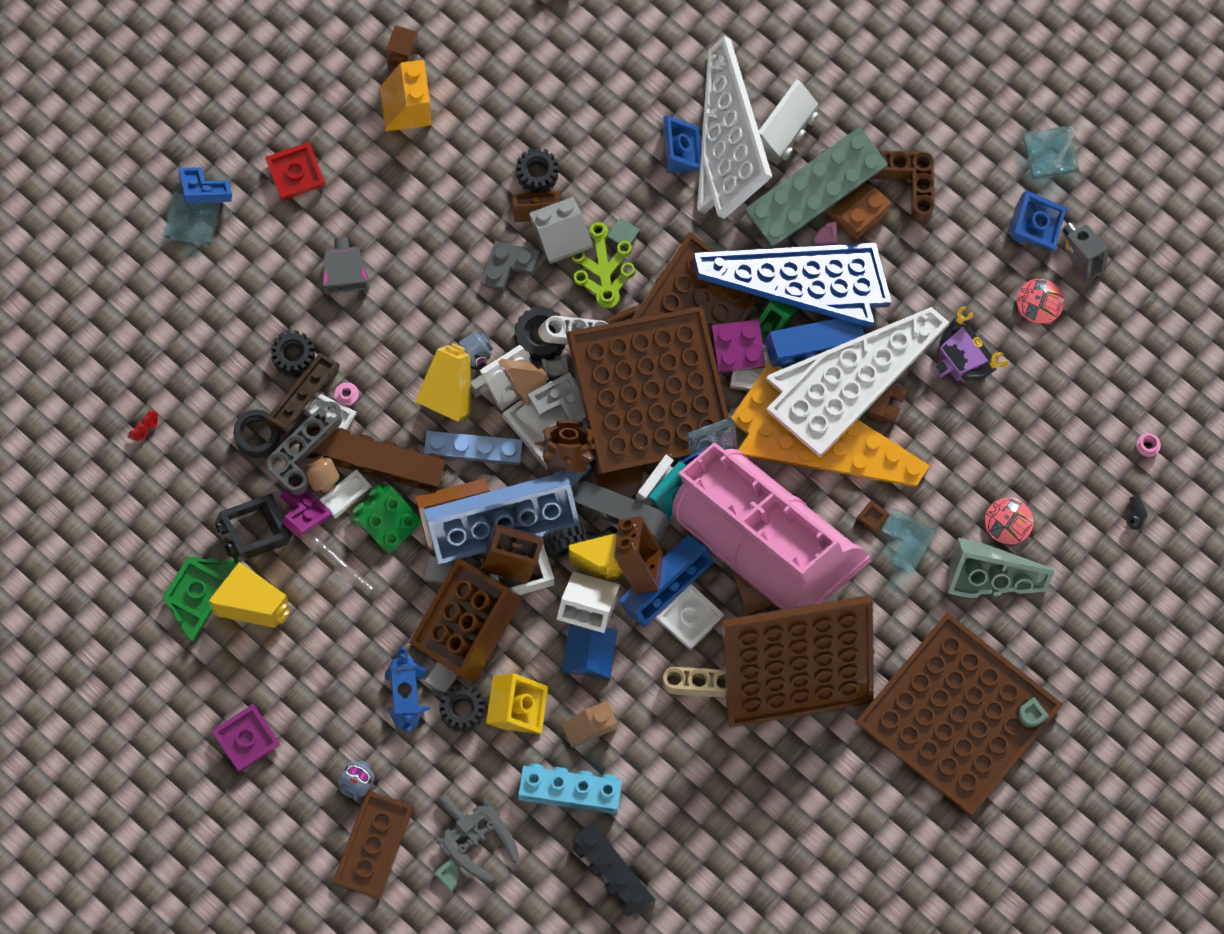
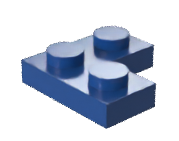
M202 167L178 169L184 203L232 202L229 180L205 181Z

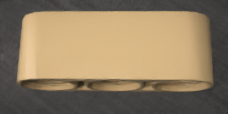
M671 667L664 673L662 684L664 690L669 694L726 697V688H720L716 683L720 679H725V670ZM671 676H676L681 682L678 685H671L667 679ZM702 678L705 684L702 687H697L693 685L692 680Z

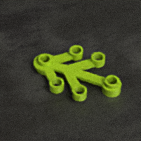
M596 222L591 225L589 234L596 243L598 264L586 257L584 251L580 252L582 254L580 259H575V255H572L571 258L575 264H581L600 277L602 287L590 280L587 272L584 270L577 271L574 274V280L578 286H584L596 294L597 302L602 308L611 309L617 306L620 301L619 291L636 273L632 263H624L621 266L620 276L611 285L610 276L624 258L632 253V246L628 241H621L617 247L618 251L608 263L605 245L609 234L608 228L604 223ZM596 228L603 229L599 234L594 232ZM623 246L629 247L626 252L621 251V248ZM631 268L632 272L627 274L624 270ZM580 275L586 277L583 281H578L577 278ZM610 293L612 294V297L610 299H605L604 295Z

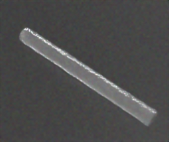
M309 531L301 536L367 595L374 591L375 588L313 533Z

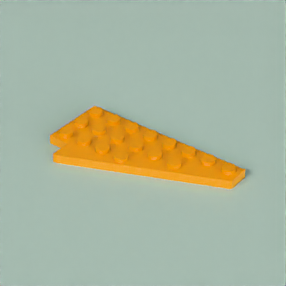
M769 362L730 418V424L748 434L738 450L751 458L917 487L930 467L924 461L859 420L820 458L767 412L768 406L781 394L766 381L768 375L780 370L777 367H772Z

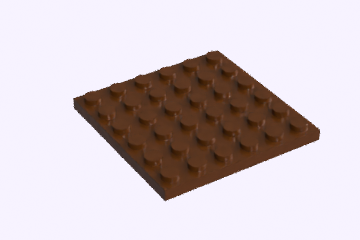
M703 306L566 333L587 426L593 433V444L596 449H593L599 474L661 462L665 455H668L671 459L687 457L706 450L714 442L723 449L736 446Z
M871 595L722 620L729 728L869 704L874 700L873 601Z
M947 612L857 719L855 724L972 817L1059 711L1063 703ZM1035 697L1049 715V718L1040 725L1030 728L1020 722L1019 710L1023 704Z

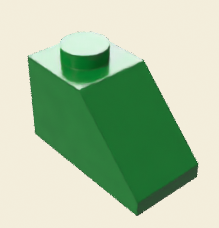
M775 300L768 304L759 318L763 345H765L764 340L769 332L789 327L800 310L798 307Z

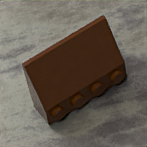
M457 558L409 643L458 676L476 682L524 596Z

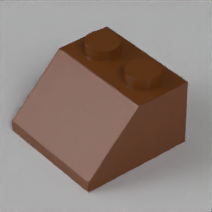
M864 183L824 213L833 222L837 221V226L856 243L889 214L891 202L876 187Z

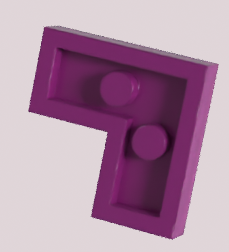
M298 481L291 486L298 487L301 483ZM284 489L280 495L293 509L292 512L284 516L282 523L298 538L329 520L332 512L308 490L301 495H293L287 489Z

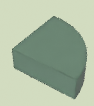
M452 858L434 873V876L451 893L456 888L457 881L459 880L458 866Z

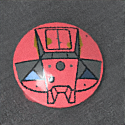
M1045 279L1028 281L1020 288L1017 295L1018 312L1022 317L1031 322L1051 324L1063 310V294L1058 286L1051 281Z
M1000 499L994 502L986 512L985 529L993 539L1000 543L1015 546L1024 541L1032 531V513L1024 503L1017 499Z

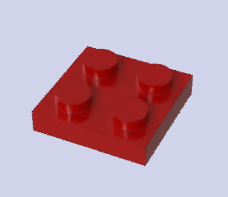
M310 142L265 157L281 201L326 186Z

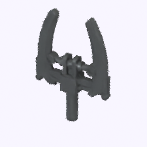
M446 794L438 799L456 823L455 828L452 831L450 829L446 830L442 839L438 837L436 843L448 857L451 856L464 870L476 878L492 883L493 876L474 863L465 852L469 847H478V841L484 842L486 840V833L493 830L502 840L511 861L518 862L519 855L513 836L489 800H484L483 806H476L472 810L474 811L472 815H463ZM485 820L487 822L486 827L479 830L478 824ZM461 837L468 839L465 844L458 845L456 842Z

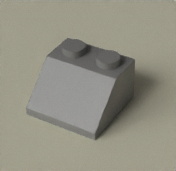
M574 197L529 213L533 233L549 264L593 248L583 215Z

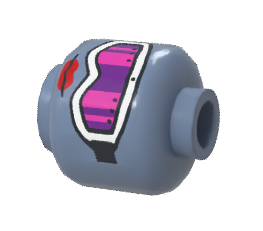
M474 332L458 342V345L465 349L464 352L470 355V366L473 368L491 358L490 351L493 348L484 334L479 335L477 332Z
M362 760L347 763L338 778L340 791L353 799L365 796L375 780V776L371 771L372 767Z

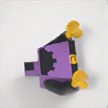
M967 306L958 309V318H954L950 322L940 339L938 357L941 361L933 366V370L939 378L950 372L957 381L962 379L966 381H981L995 372L996 367H1006L1008 365L1007 360L1002 361L1000 364L998 362L999 357L1003 356L1004 353L996 352L992 356L969 324L966 323L964 325V321L970 320L973 317V312L969 313L966 318L963 316L962 312Z

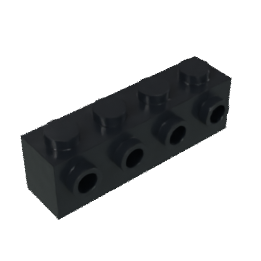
M593 822L573 837L574 846L572 848L579 858L582 859L584 857L590 864L588 868L596 878L600 877L603 880L605 890L612 898L615 896L621 904L619 906L626 916L629 917L631 915L636 921L655 906L656 899Z

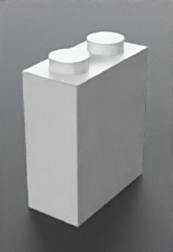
M573 572L561 599L557 620L604 633L616 603L620 584Z

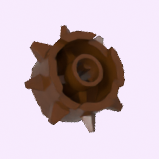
M573 420L556 421L555 426H547L543 430L544 441L534 442L535 445L543 447V459L547 464V468L552 472L573 471L575 473H583L586 471V466L593 461L592 449H596L595 444H593L592 430L581 427V422Z

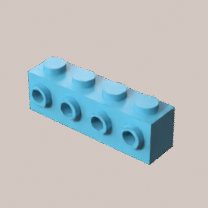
M540 764L523 766L519 800L617 815L622 780H617V776L604 774L603 777H597L588 771H578V774L570 773L568 769L554 767L553 770L543 769L544 766Z

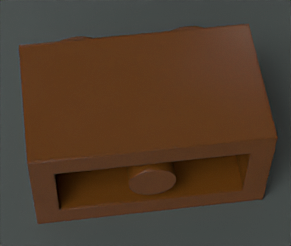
M397 25L394 26L386 48L388 69L392 72L401 62L416 61L419 53L417 31Z

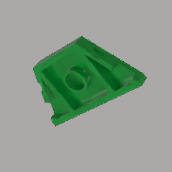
M187 557L162 597L191 642L194 643L213 611L209 600L237 566L238 563H235V561L219 560V558L201 559L200 557Z

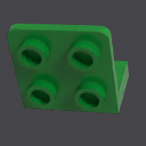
M378 485L369 493L370 497L364 503H359L353 509V514L348 519L354 525L363 527L386 553H392L420 525L421 520L393 487Z

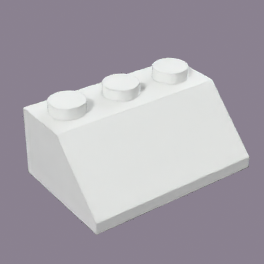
M797 79L759 130L766 157L776 165L790 157L794 143H800L806 133L805 128L808 124L812 126L819 115L817 113V101Z

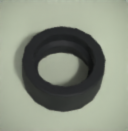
M254 409L245 412L237 419L234 424L233 434L237 447L243 454L249 457L261 458L275 451L280 441V432L270 427L271 437L264 445L251 446L243 438V430L246 425L254 421L266 423V418L270 413Z

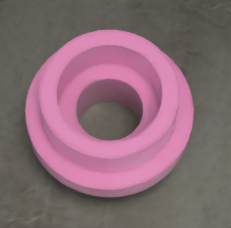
M342 383L335 390L336 401L344 406H351L358 400V389L352 383ZM346 390L351 392V395L348 397L342 395Z
M1151 433L1142 434L1136 442L1138 452L1146 457L1156 455L1161 447L1159 438ZM1144 443H1150L1152 448H1145Z

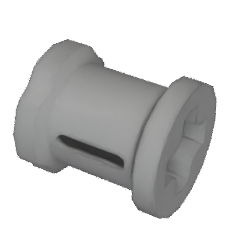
M565 355L561 356L560 359L548 361L541 359L542 369L548 378L569 373Z

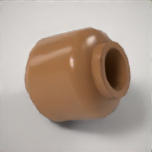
M319 455L306 463L307 467L304 469V474L312 490H322L323 493H326L336 487L335 483L339 479V473L331 458H324L323 455Z

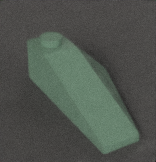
M958 538L950 558L947 593L967 598H978L979 595L984 594L1001 596V593L1016 592L1017 594L1047 592L1054 569L981 542Z

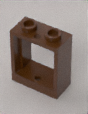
M642 516L619 520L614 554L616 562L636 595L658 591L663 560L661 548Z

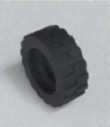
M540 306L539 308L533 307L531 310H526L518 318V323L515 325L516 346L521 345L525 351L529 352L530 359L536 362L541 361V359H554L555 356L561 354L562 349L566 346L565 344L556 343L538 345L532 342L529 337V331L534 325L545 322L551 316H561L558 312L553 311L552 308ZM548 325L552 329V332L556 334L555 328L551 325Z

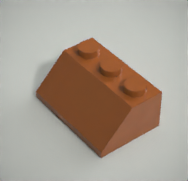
M485 478L415 496L429 551L433 550L424 509L490 492Z

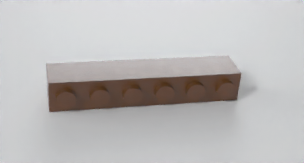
M312 427L308 431L310 436H316L320 433L318 427ZM337 428V430L332 432L307 457L312 459L323 455L324 458H331L335 466L353 471L357 469L360 473L429 492L440 490L447 468L446 460L438 454L430 453L426 455L412 447L400 448L391 441H383L382 443L375 441L371 436L360 434V436L350 434V431L343 428ZM299 444V452L303 449L301 444Z

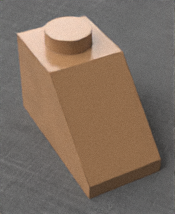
M500 359L498 361L515 394L527 406L531 404L527 395L546 385V381L549 380L545 371L542 368L537 369L532 363Z
M607 700L582 711L564 723L562 728L571 748H574L617 730V721Z

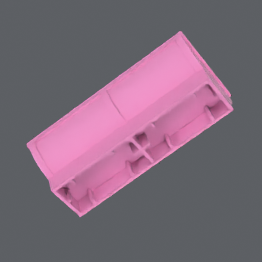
M714 442L679 472L683 484L673 502V520L781 610L824 603L871 562L870 556L864 549L852 543L808 508L805 502L793 496L737 449L724 450Z

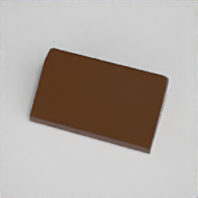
M559 192L513 194L514 221H531L529 213L560 202Z

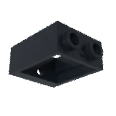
M272 493L220 511L215 521V529L218 535H222L225 541L226 552L230 557H233L235 563L288 545L292 537L291 531L282 523L284 516ZM261 509L273 536L242 546L230 520Z

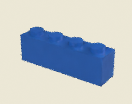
M837 318L769 332L764 343L772 367L781 366L786 368L795 362L806 360L865 334L862 325Z
M687 535L663 558L658 591L636 595L631 587L618 600L627 615L645 627L714 563V560L704 545Z

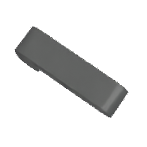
M329 401L324 403L267 460V466L272 476L293 495H301L308 488L307 478L298 465L334 432L343 421L341 408L335 402ZM330 412L333 414L335 412L336 417H328L327 413ZM312 427L320 429L318 435H308V431ZM294 444H301L303 446L299 453H292L290 451ZM284 461L285 466L281 470L273 469L274 463ZM295 477L302 479V483L298 487L290 485V481Z
M587 481L581 482L574 496L576 508L617 525L619 520L642 516L659 546L670 526L666 515L660 510Z

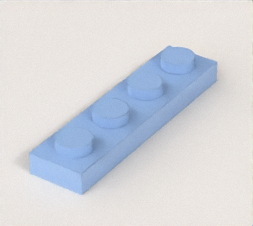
M427 431L424 454L434 453L445 459L520 466L523 441L519 439Z

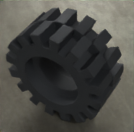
M536 147V151H533L532 148L528 149V153L524 151L522 158L519 157L516 164L518 183L520 186L523 184V189L526 191L529 188L530 193H534L535 190L542 192V189H545L546 192L549 191L550 186L553 187L555 180L557 181L558 161L554 159V154L552 152L548 154V150L545 148L542 152L540 147ZM539 163L544 165L547 171L544 176L536 178L529 174V167L532 164Z
M289 330L286 331L287 335L281 333L279 334V339L275 338L273 341L274 345L271 346L273 364L279 372L283 371L285 376H288V373L291 374V377H296V373H299L301 376L315 358L312 340L307 338L305 333L300 335L299 331L295 330L291 334ZM288 347H299L302 350L301 358L297 361L287 360L284 357V352Z
M584 525L562 528V530H556L543 536L547 556L550 558L561 555L565 556L568 554V545L589 540Z
M461 684V687H457V685L452 686V690L448 689L445 691L446 694L442 695L439 705L443 723H446L449 729L453 728L456 732H459V730L467 732V729L470 728L471 730L475 729V725H479L481 718L484 716L483 698L471 686L469 688ZM458 700L468 701L472 707L470 714L465 717L456 716L452 711L454 703Z

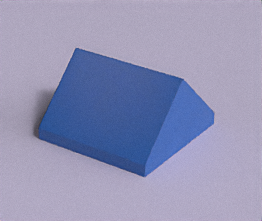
M668 115L664 116L663 141L666 173L700 171L701 146L699 126Z
M569 624L562 672L610 679L618 631L606 627L605 632L602 633Z

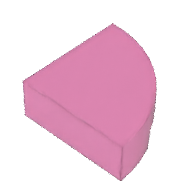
M837 221L827 223L817 232L814 239V247L838 244Z

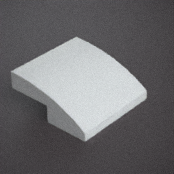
M668 455L664 456L636 494V501L648 506L652 505L649 494L673 469L670 466L673 459Z

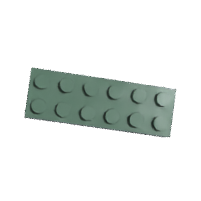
M860 126L746 207L744 213L770 249H773L881 172L888 164Z

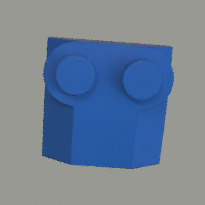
M1026 190L1022 193L1016 204L1009 228L1010 235L1017 242L1027 241L1055 251L1065 212L1068 208Z

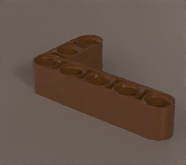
M878 150L888 165L871 179L911 180V216L917 223L928 222L932 217L935 205L934 160L931 154L923 151ZM894 163H901L904 167L897 168L894 166ZM923 163L927 166V168H920L917 166V164ZM925 185L928 189L920 190L917 186ZM923 206L927 208L928 211L921 212L918 210V207Z

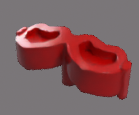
M153 410L148 411L142 422L138 421L134 430L129 431L127 437L133 441L145 439L147 428L157 426L158 413Z

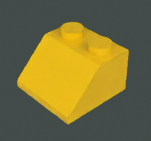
M616 533L568 545L569 564L592 577L605 579V581L619 578V575H622L623 572L614 558Z
M514 673L493 676L486 724L503 730L542 734L548 686Z

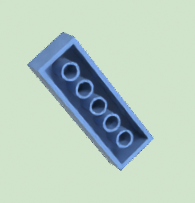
M565 472L424 509L438 564L485 552L494 523L541 537L556 530H562V528L580 525L571 484Z

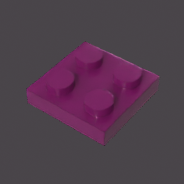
M759 320L711 326L718 373L766 367Z
M254 704L212 730V734L239 773L281 746Z

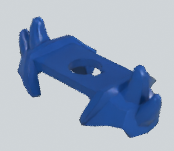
M401 647L397 658L391 660L385 672L386 680H390L391 677L393 708H388L387 713L390 714V717L399 729L410 732L418 726L422 712L430 710L429 706H418L416 678L417 680L422 679L427 674V670L415 664L413 658L407 655L404 647ZM403 683L409 684L412 688L411 694L405 699L397 690L398 686Z

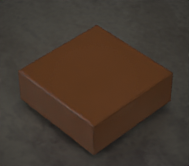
M871 500L856 517V521L875 535L890 517V514Z

